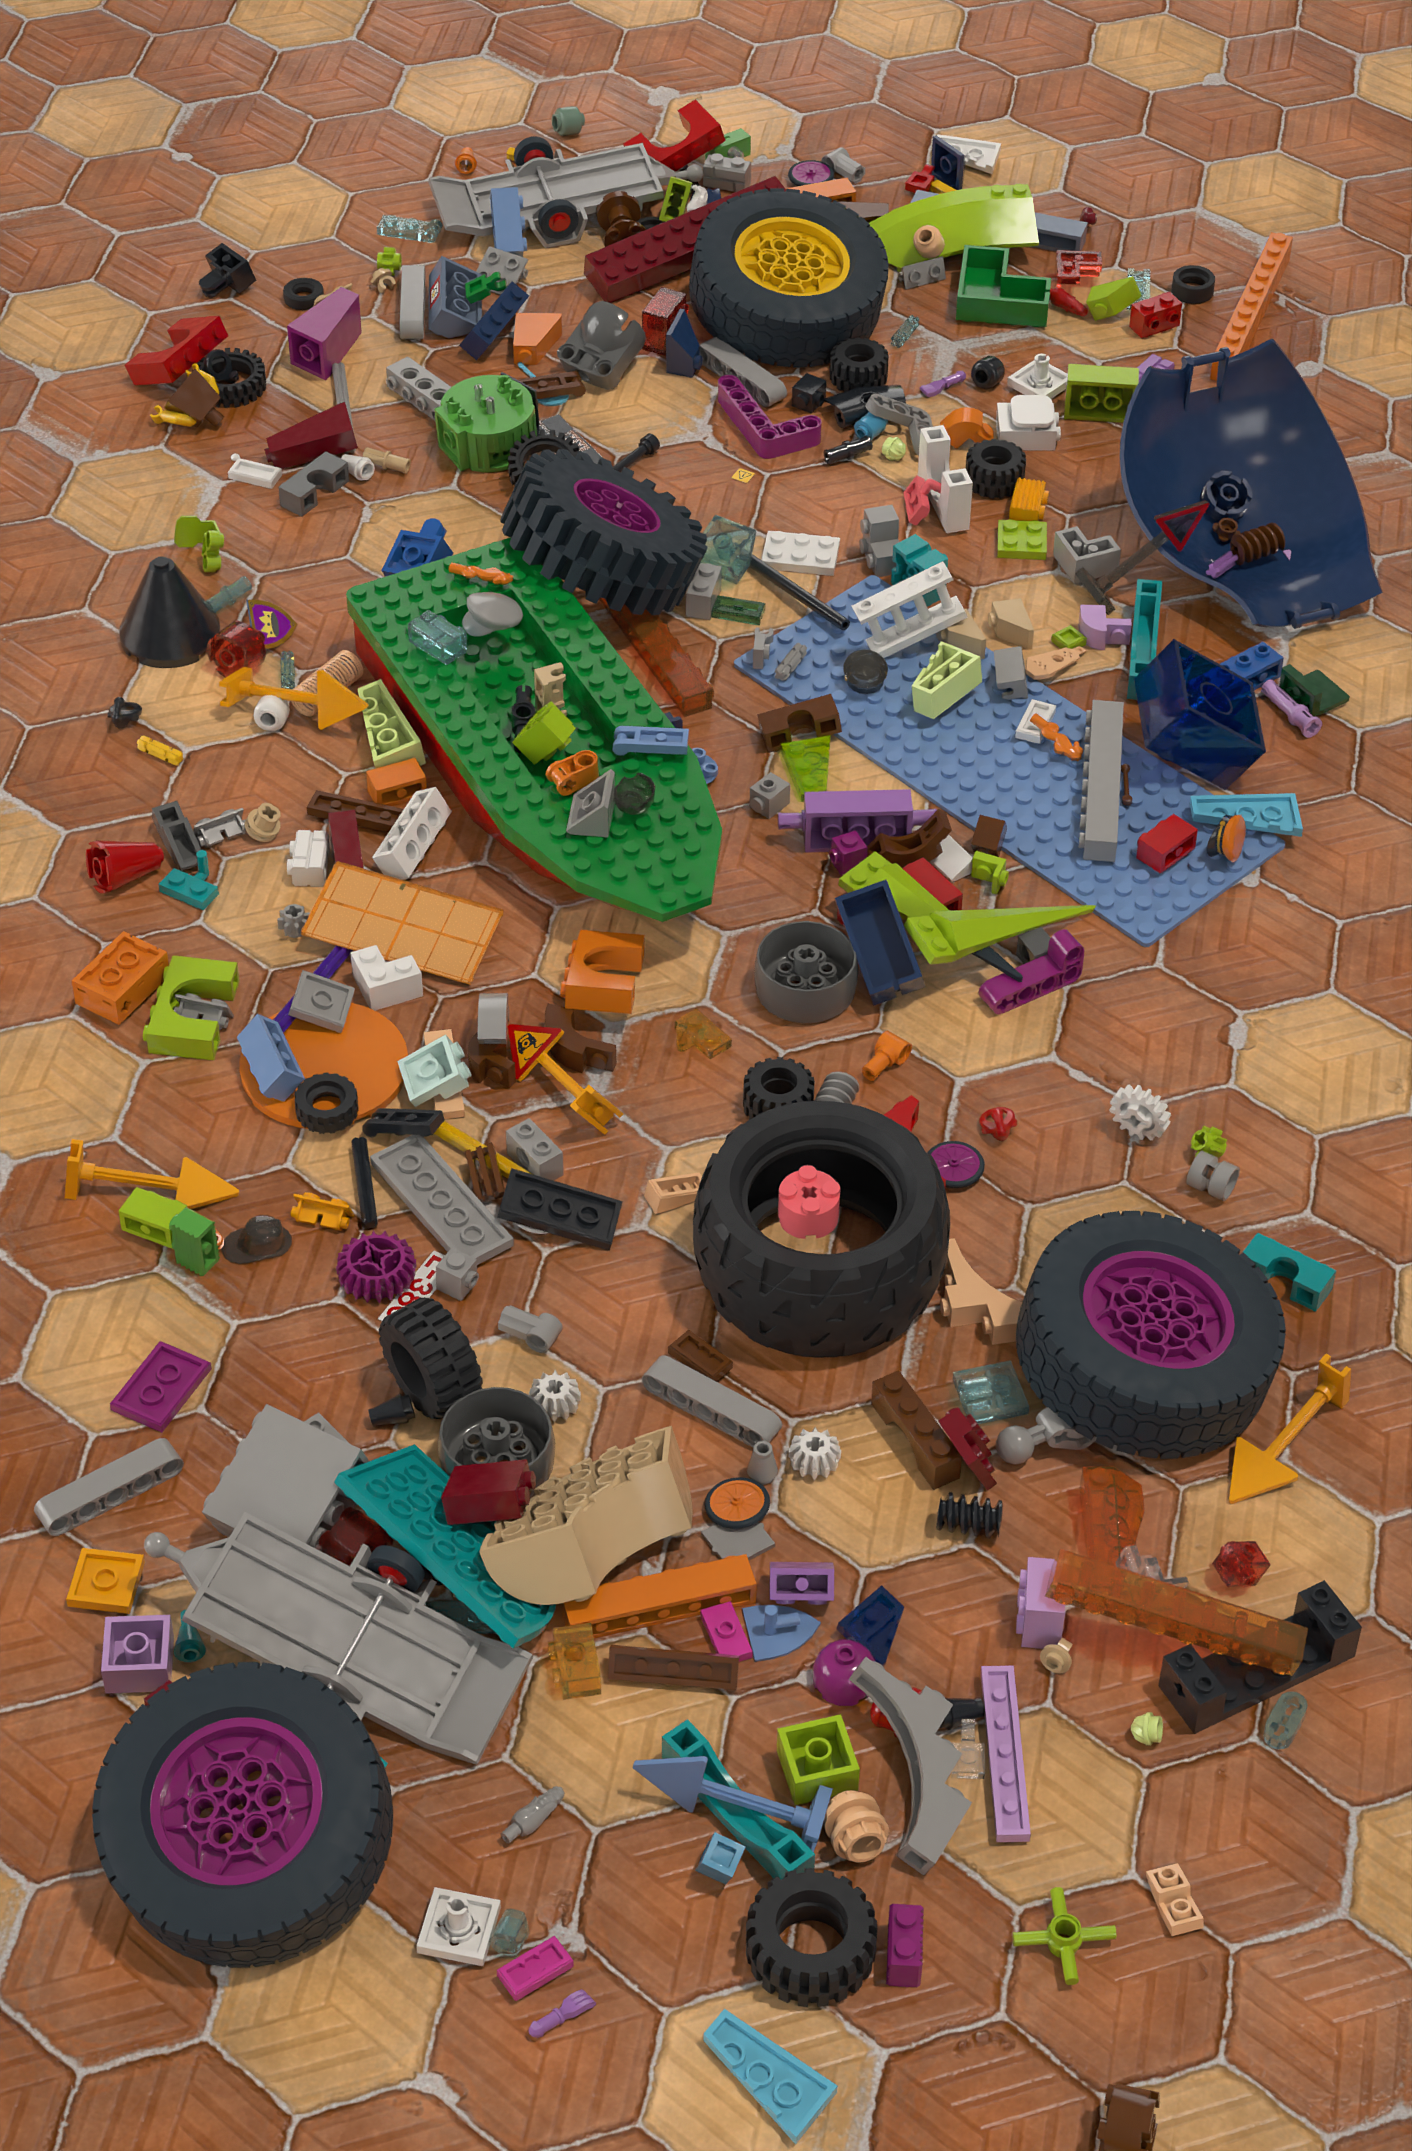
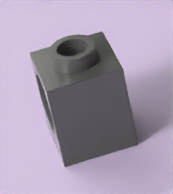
M1042 927L1018 935L1016 955L1023 964L1048 954L1049 935Z

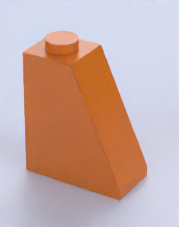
M516 313L513 342L514 365H518L519 362L523 365H537L562 336V313Z

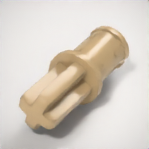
M367 447L363 452V457L369 458L373 464L382 466L385 470L390 468L405 474L409 471L411 460L393 455L391 451L382 452Z

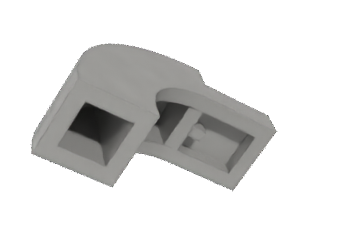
M508 993L479 994V1044H507V1021H509L510 1011Z

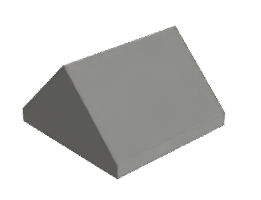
M610 769L573 795L566 830L569 834L598 837L609 836L615 805V772Z

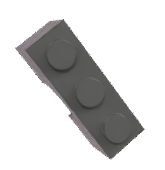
M324 452L278 487L280 506L303 517L318 505L316 489H326L334 493L349 482L348 462L328 452Z

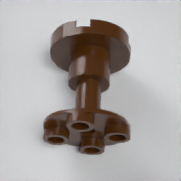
M614 191L608 193L603 197L600 205L598 204L596 207L598 223L600 227L607 231L604 236L605 247L646 230L643 225L636 222L641 216L638 200L634 196L628 195L627 192Z

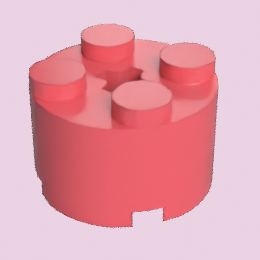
M808 1165L788 1175L779 1186L778 1216L781 1227L788 1234L801 1239H806V1235H816V1238H821L835 1229L839 1217L840 1185L830 1175Z

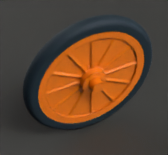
M743 1477L730 1478L719 1482L708 1492L705 1499V1511L708 1517L715 1524L729 1529H742L758 1523L764 1518L770 1507V1496L766 1488L753 1479Z

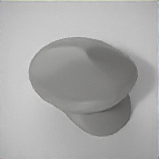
M494 592L474 593L467 598V608L469 611L465 614L462 625L468 634L483 636L496 630H504L518 625L522 620L523 613L518 603L506 595Z

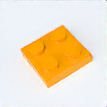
M82 1548L66 1598L67 1606L130 1614L145 1564L144 1555Z

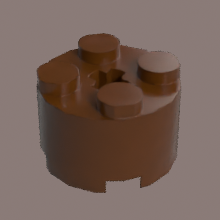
M1108 2084L1105 2095V2106H1107L1106 2118L1101 2117L1098 2128L1099 2151H1153L1158 2125L1156 2123V2114L1153 2113L1155 2107L1160 2108V2093L1121 2084Z

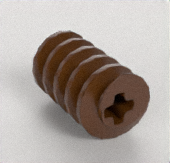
M1272 522L1266 526L1262 525L1258 528L1244 531L1241 534H1235L1230 541V551H1232L1233 555H1238L1235 563L1239 566L1244 564V561L1249 563L1252 559L1258 560L1261 556L1267 557L1269 553L1276 554L1278 549L1283 551L1285 548L1284 533L1276 523Z

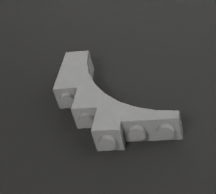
M865 1657L854 1670L849 1680L866 1693L888 1719L904 1751L912 1785L911 1815L907 1833L896 1856L922 1875H925L936 1864L972 1804L958 1789L945 1784L962 1752L957 1750L949 1740L940 1738L935 1734L953 1704L947 1701L943 1694L932 1690L928 1686H925L919 1694L916 1693L908 1683L898 1680L885 1671L881 1664Z

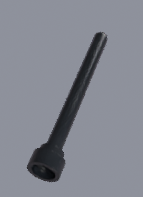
M651 433L646 434L640 439L638 447L614 465L613 469L621 472L623 467H629L644 454L651 455L660 448L658 438Z

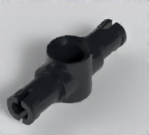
M523 685L517 686L515 690L516 703L512 706L511 728L515 738L535 714V708L531 703L532 688L525 685V692L522 691ZM514 745L515 751L521 753V751Z

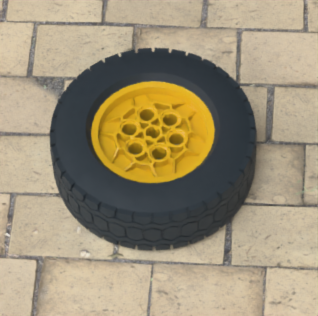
M770 188V191L762 189L755 190L754 193L750 191L740 194V196L737 195L717 206L700 227L695 242L689 280L692 308L700 323L706 328V331L713 337H717L729 344L740 353H745V356L749 359L758 361L760 358L761 363L774 365L777 362V366L791 367V364H793V367H807L808 364L810 367L820 366L823 363L828 364L830 363L832 348L840 341H845V339L849 338L869 339L877 325L888 280V257L881 238L878 237L879 235L873 227H870V224L863 217H859V214L850 208L846 209L845 205L835 200L831 202V198L820 194L816 197V193L808 191L800 193V190L786 189V192H784V188Z

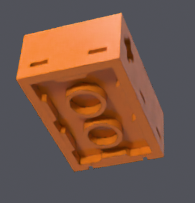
M123 931L72 979L75 1004L120 1025L164 982V968L169 966L167 952L160 948L157 949L156 946L135 936L131 937V934Z

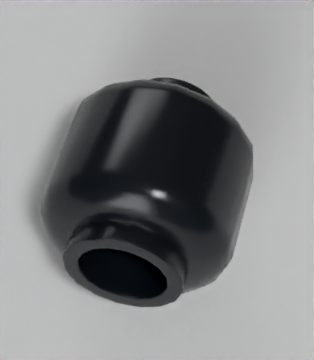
M995 356L981 358L971 369V378L975 385L981 389L993 388L1003 380L1005 375L1003 363Z

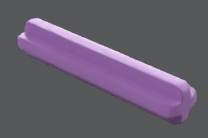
M1232 551L1225 553L1209 565L1206 574L1211 575L1213 579L1217 578L1235 565L1238 555H1233Z

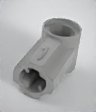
M842 147L822 157L821 162L828 164L834 173L837 172L855 184L860 182L865 175V167L852 160L847 150Z
M511 1305L503 1309L498 1322L499 1330L524 1339L532 1350L539 1353H546L563 1329L559 1319L551 1314L542 1313L538 1317Z

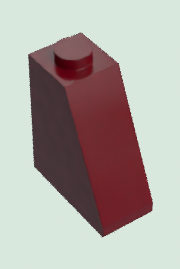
M355 810L328 813L329 837L334 866L341 865L364 872Z

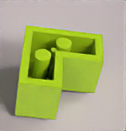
M550 701L534 714L512 743L535 765L542 759L545 761L549 760L556 753L557 748L560 751L563 750L571 742L572 739L569 736L576 728Z

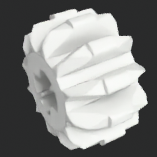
M556 1370L552 1375H547L543 1372L541 1379L533 1380L532 1388L529 1391V1395L544 1407L554 1423L557 1417L567 1420L569 1413H576L579 1401H581L578 1383L576 1379H570L567 1372L561 1376L558 1375Z
M814 1427L812 1432L803 1429L800 1436L793 1437L788 1457L790 1458L793 1470H800L802 1478L810 1474L815 1481L818 1475L827 1478L830 1471H836L839 1459H841V1449L838 1446L837 1437H830L828 1429L820 1433Z

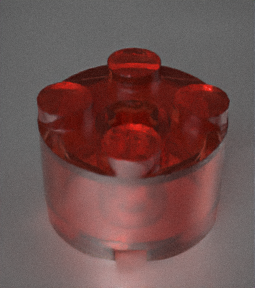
M235 620L208 641V658L210 662L214 660L218 666L216 671L225 678L242 667L254 670L264 662L266 657L265 636L260 630H255L250 625Z
M348 1507L342 1512L338 1522L332 1529L322 1534L318 1544L322 1548L323 1553L350 1566L362 1544L369 1546L372 1553L378 1546H387L388 1543L392 1545L393 1538L374 1519L368 1517L364 1511Z

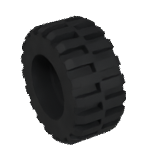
M420 1297L384 1317L379 1328V1341L383 1348L384 1358L388 1362V1368L391 1374L393 1373L399 1388H402L405 1395L409 1394L414 1407L418 1411H422L424 1416L431 1419H442L454 1402L476 1390L482 1389L481 1369L476 1360L477 1356L469 1344L470 1341L462 1332L459 1323L453 1319L452 1314L447 1309L443 1308L440 1302L432 1298Z
M804 1868V1873H796V1870L786 1872L783 1879L775 1877L769 1881L768 1890L762 1888L755 1895V1902L750 1904L746 1922V1957L748 1964L751 1965L753 1976L758 1981L763 1980L762 1987L768 1993L773 1994L775 1991L779 1993V2000L789 2003L790 2000L798 2001V2006L808 2007V2003H817L818 2007L828 2006L829 2000L835 1999L836 2002H840L847 1998L848 1991L855 1993L862 1987V1981L868 1979L876 1955L877 1920L874 1918L875 1910L872 1903L866 1901V1894L860 1887L853 1889L852 1881L844 1876H841L840 1879L834 1877V1872L824 1870L823 1873L814 1872L815 1868ZM810 1920L819 1921L831 1926L841 1935L843 1940L837 1947L828 1952L804 1954L786 1945L781 1939L780 1934L794 1923Z

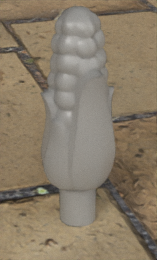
M555 1786L538 1796V1798L535 1796L528 1805L517 1810L511 1819V1825L501 1833L502 1839L509 1844L519 1835L526 1836L533 1833L564 1798L563 1788Z

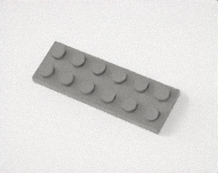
M411 1135L370 1156L371 1165L447 1252L453 1247L477 1259L478 1265L514 1246L513 1237L424 1137Z

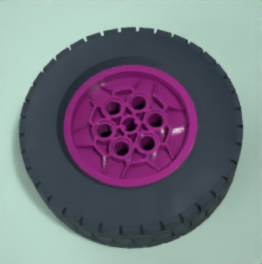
M1119 1211L1103 1213L1102 1216L1098 1214L1085 1218L1083 1221L1080 1220L1064 1229L1049 1243L1041 1254L1029 1281L1018 1316L1016 1327L1017 1355L1022 1371L1028 1383H1031L1030 1387L1040 1400L1043 1399L1042 1403L1054 1413L1059 1412L1058 1417L1071 1428L1077 1426L1076 1432L1090 1440L1095 1436L1097 1437L1096 1443L1113 1449V1446L1116 1445V1451L1135 1455L1136 1451H1138V1456L1157 1458L1160 1455V1459H1178L1180 1455L1182 1458L1198 1456L1200 1452L1205 1454L1233 1441L1250 1425L1262 1407L1282 1359L1286 1336L1284 1313L1280 1301L1277 1300L1278 1296L1271 1283H1268L1267 1277L1259 1267L1255 1268L1256 1264L1244 1252L1239 1254V1248L1228 1240L1221 1242L1223 1237L1209 1229L1203 1232V1226L1188 1220L1183 1224L1182 1218L1167 1214L1162 1218L1161 1213L1143 1211L1142 1216L1140 1211H1122L1121 1214Z
M238 1662V1666L234 1663L216 1665L212 1671L208 1667L191 1673V1678L189 1679L184 1676L167 1685L169 1690L161 1689L147 1700L149 1705L145 1706L142 1704L129 1718L131 1723L125 1722L114 1738L116 1744L111 1743L103 1760L105 1766H101L95 1785L97 1790H94L92 1807L94 1813L92 1814L93 1834L101 1865L111 1886L138 1923L155 1939L177 1953L201 1963L203 1961L206 1964L226 1967L227 1965L230 1968H250L252 1964L254 1967L275 1964L276 1960L279 1962L299 1956L301 1951L306 1953L322 1944L321 1940L325 1939L327 1941L342 1929L341 1924H347L360 1910L359 1905L365 1904L374 1890L373 1884H377L385 1867L384 1861H387L391 1845L390 1837H392L393 1831L392 1795L384 1764L363 1722L352 1708L325 1684L309 1675L307 1676L303 1672L289 1667L284 1669L282 1665L263 1662L261 1666L258 1662ZM262 1771L261 1776L257 1780L247 1781L251 1773ZM228 1777L227 1782L223 1786L214 1787L217 1779ZM274 1796H281V1800L277 1805L267 1806L269 1799ZM242 1804L244 1808L239 1811V1809L236 1807L237 1805ZM214 1808L209 1817L199 1818L204 1809ZM260 1827L267 1828L263 1836L259 1838L252 1837L256 1829ZM233 1833V1837L229 1842L219 1844V1839L222 1835Z

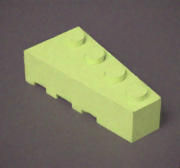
M380 679L358 688L359 697L369 705L362 712L375 769L416 758L420 766L426 764L420 739L382 680Z

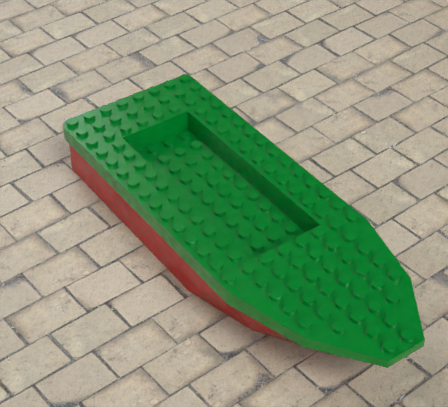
M510 537L356 585L347 591V611L354 623L356 653L376 681L382 680L420 739L423 750L474 823L538 875L617 909L632 911L664 922L712 905L722 845V827L698 758L689 745L687 755L628 752L620 756L613 752L614 732L619 726L675 727L575 596L562 588L564 582L561 578L556 577L549 580L540 574L543 565H529L522 559L525 551L514 550L509 544ZM451 563H457L467 567L471 565L477 566L481 569L496 567L500 571L507 574L510 573L513 576V581L506 585H496L493 581H483L477 576L465 578L463 575L450 573L449 566ZM482 592L506 595L515 600L521 607L523 613L522 620L518 625L511 628L496 630L483 636H472L464 630L462 625L463 618L469 611L467 608V598L471 594ZM561 662L564 667L562 672L566 675V680L563 682V701L565 706L559 710H567L566 717L573 723L572 725L576 729L569 736L572 739L571 742L563 750L560 751L557 748L556 753L549 760L545 761L542 759L534 765L522 752H516L512 743L515 739V734L511 728L512 706L516 703L515 690L517 686L523 685L522 691L525 692V685L532 688L531 703L535 708L534 669ZM590 750L598 757L599 777L610 769L615 772V805L608 837L574 835L566 831L573 795L578 791L567 796L559 794L557 785L546 777V770L552 763L575 755L580 751Z

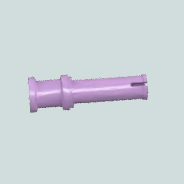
M1267 680L1262 685L1261 692L1287 714L1288 721L1292 725L1298 726L1303 736L1310 738L1319 732L1322 727V721L1320 718L1312 716L1309 713L1308 707L1296 703L1273 680Z

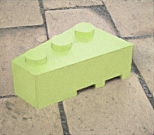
M942 641L938 645L937 653L935 655L932 654L929 658L930 663L927 668L922 669L912 684L914 711L932 719H935L982 683L980 656Z

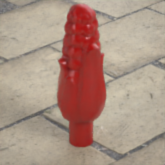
M1060 287L1050 288V302L1054 306L1082 317L1088 314V308L1076 300V297Z

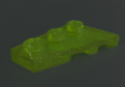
M830 735L781 744L782 756L801 802H804L805 792L827 791Z

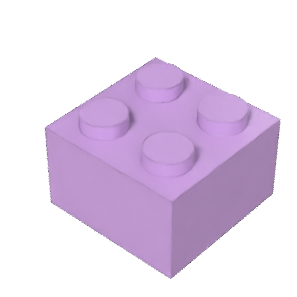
M1028 1557L1027 1570H1020L1016 1634H1022L1021 1647L1043 1649L1050 1644L1057 1645L1061 1640L1065 1616L1067 1560Z
M170 1615L105 1617L101 1667L105 1693L153 1692L168 1680H172L174 1633Z

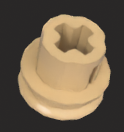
M263 803L258 809L252 810L244 823L247 833L257 841H272L280 829L279 818L281 815L279 809L270 803Z

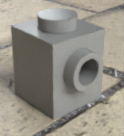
M771 772L750 787L749 807L768 819L790 804V783Z
M453 1247L436 1266V1289L460 1301L476 1285L479 1278L477 1259Z

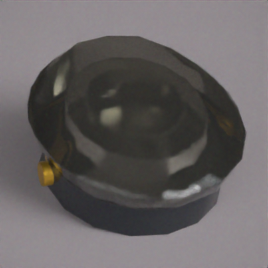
M865 649L855 651L844 662L845 681H847L848 686L853 691L859 694L875 693L884 684L888 665L885 659L875 651Z

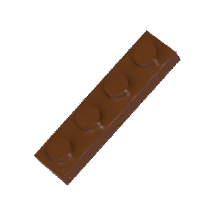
M316 790L307 805V815L328 819V813L355 810L357 826L389 832L404 809Z
M610 1645L607 1679L737 1690L739 1656Z

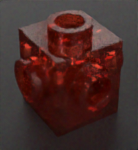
M1256 1541L1227 1542L1221 1547L1220 1553L1212 1563L1227 1587L1256 1586L1271 1565Z

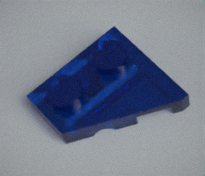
M881 1585L838 1623L836 1629L846 1639L861 1643L871 1652L875 1662L884 1667L904 1606Z

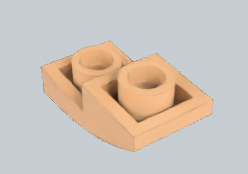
M1178 1863L1146 1871V1877L1153 1897L1171 1936L1204 1928V1918L1191 1897V1885Z

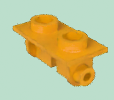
M305 1192L303 1195H293L298 1206L292 1207L291 1217L295 1218L297 1222L316 1225L320 1215L323 1216L320 1224L321 1227L341 1231L349 1227L350 1218L347 1216L354 1217L355 1215L348 1203L341 1199L322 1200L318 1195Z

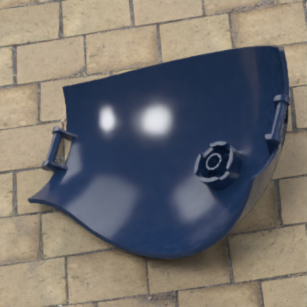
M1269 339L1254 348L1230 358L1231 352L1228 347L1220 348L1218 352L1200 356H1183L1181 358V369H1160L1149 366L1135 388L1123 422L1120 439V470L1124 492L1138 525L1149 541L1164 557L1194 578L1228 593L1242 606L1252 624L1259 627L1292 626L1294 629L1301 628L1304 624L1328 618L1334 620L1340 617L1341 611L1359 605L1383 593L1371 558L1369 533L1363 506L1344 454L1307 384L1274 339ZM1219 361L1217 386L1190 392L1194 367ZM1209 503L1208 508L1181 551H1178L1156 520ZM1201 510L1186 514L1194 519H1189L1183 527L1181 524L1175 533L1173 531L1178 525L1171 526V528L1168 526V528L1174 535L1179 534L1181 529V532H1186L1185 537ZM1182 515L1167 521H1171V525L1176 524L1183 518H1185L1186 515ZM1223 518H1231L1237 522V530L1240 533L1262 525L1266 526L1271 522L1276 523L1282 529L1285 536L1284 550H1291L1290 560L1283 551L1278 549L1276 554L1269 553V556H1261L1258 560L1252 559L1249 563L1244 561V564L1240 566L1235 563L1234 566L1217 578L1213 579L1211 575L1206 574V570L1209 569L1211 563L1230 551L1231 539L1227 542L1220 541L1217 532L1212 529L1214 523H1219Z

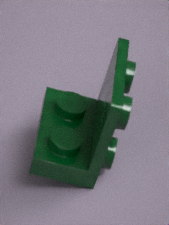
M1290 664L1282 667L1279 687L1293 698L1296 703L1308 707L1309 713L1312 716L1321 715L1349 701L1350 696L1320 670H1315L1303 676L1301 672L1297 671Z

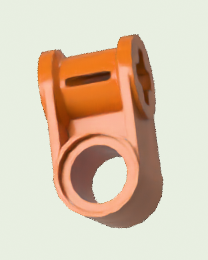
M580 751L575 755L552 763L546 770V777L557 785L559 794L563 796L570 795L599 778L598 757L593 751Z

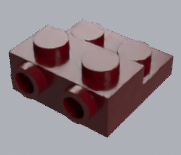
M959 1407L949 1410L938 1422L966 1464L988 1491L997 1484L991 1475L995 1469L988 1460V1457L992 1455L986 1446L990 1439L971 1413L965 1416Z

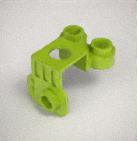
M197 516L179 517L175 525L174 543L178 547H194L198 543H203L201 555L203 557L204 572L220 570L221 556L219 555V550L224 546V535L220 532L215 520H200Z

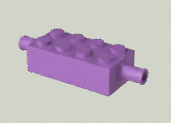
M911 789L805 792L804 810L801 813L778 812V830L802 828L805 852H829L833 837L855 830L867 846L880 832L896 837L911 834L914 826H922L937 809L913 810Z

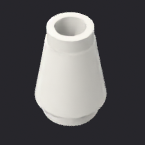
M348 454L341 457L342 460L348 462V472L358 480H368L372 477L375 467L369 458Z

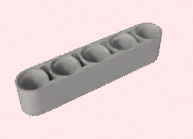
M402 265L400 339H424L425 265Z
M713 337L700 344V355L703 357L702 365L720 377L724 375L737 377L753 399L761 406L769 407L787 396V389L780 379L717 337Z
M661 1355L642 1376L641 1380L644 1387L652 1394L753 1448L759 1441L770 1443L782 1428V1421L771 1410L666 1355Z
M159 1438L44 1496L36 1503L34 1512L50 1535L59 1536L173 1478L182 1470L184 1462L167 1439Z

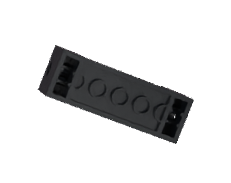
M1324 1580L1298 1592L1292 1616L1217 1652L1201 1658L1194 1647L1188 1644L1163 1656L1158 1686L1191 1731L1196 1734L1355 1657L1362 1626Z

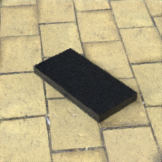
M511 1168L497 1218L610 1251L623 1201Z

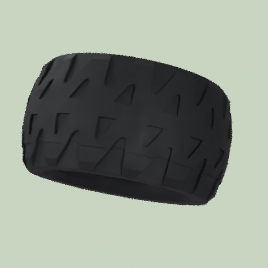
M807 1101L787 1104L765 1111L744 1124H740L726 1136V1140L718 1154L712 1153L702 1175L694 1202V1254L705 1288L709 1289L716 1309L728 1323L732 1322L754 1342L767 1348L770 1347L796 1356L814 1358L850 1356L866 1352L884 1342H890L908 1329L918 1315L926 1310L939 1285L947 1262L950 1237V1209L944 1183L934 1158L925 1152L919 1139L904 1126L876 1111L849 1103ZM808 1165L830 1175L840 1185L839 1206L866 1215L877 1222L886 1233L872 1244L853 1251L835 1254H815L797 1251L778 1244L766 1237L757 1226L765 1218L778 1212L779 1186L781 1182L791 1173L799 1171L801 1167Z

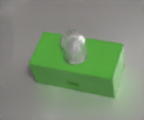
M742 128L724 134L726 141L705 153V160L708 155L721 154L723 157L732 159L735 157L744 159V157L751 155V136Z

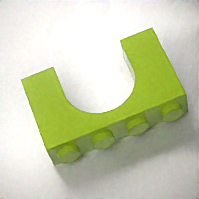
M172 956L170 965L164 968L163 985H159L157 989L156 1005L151 1006L150 1023L144 1027L143 1041L147 1042L148 1053L214 1060L221 1041L218 1021L187 1018L177 1014L174 1008L179 1007L180 1004L175 995L185 996L186 994H194L200 998L234 1001L240 982L237 962Z

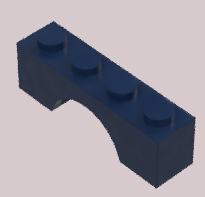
M512 281L459 346L475 360H478L528 299L529 295Z

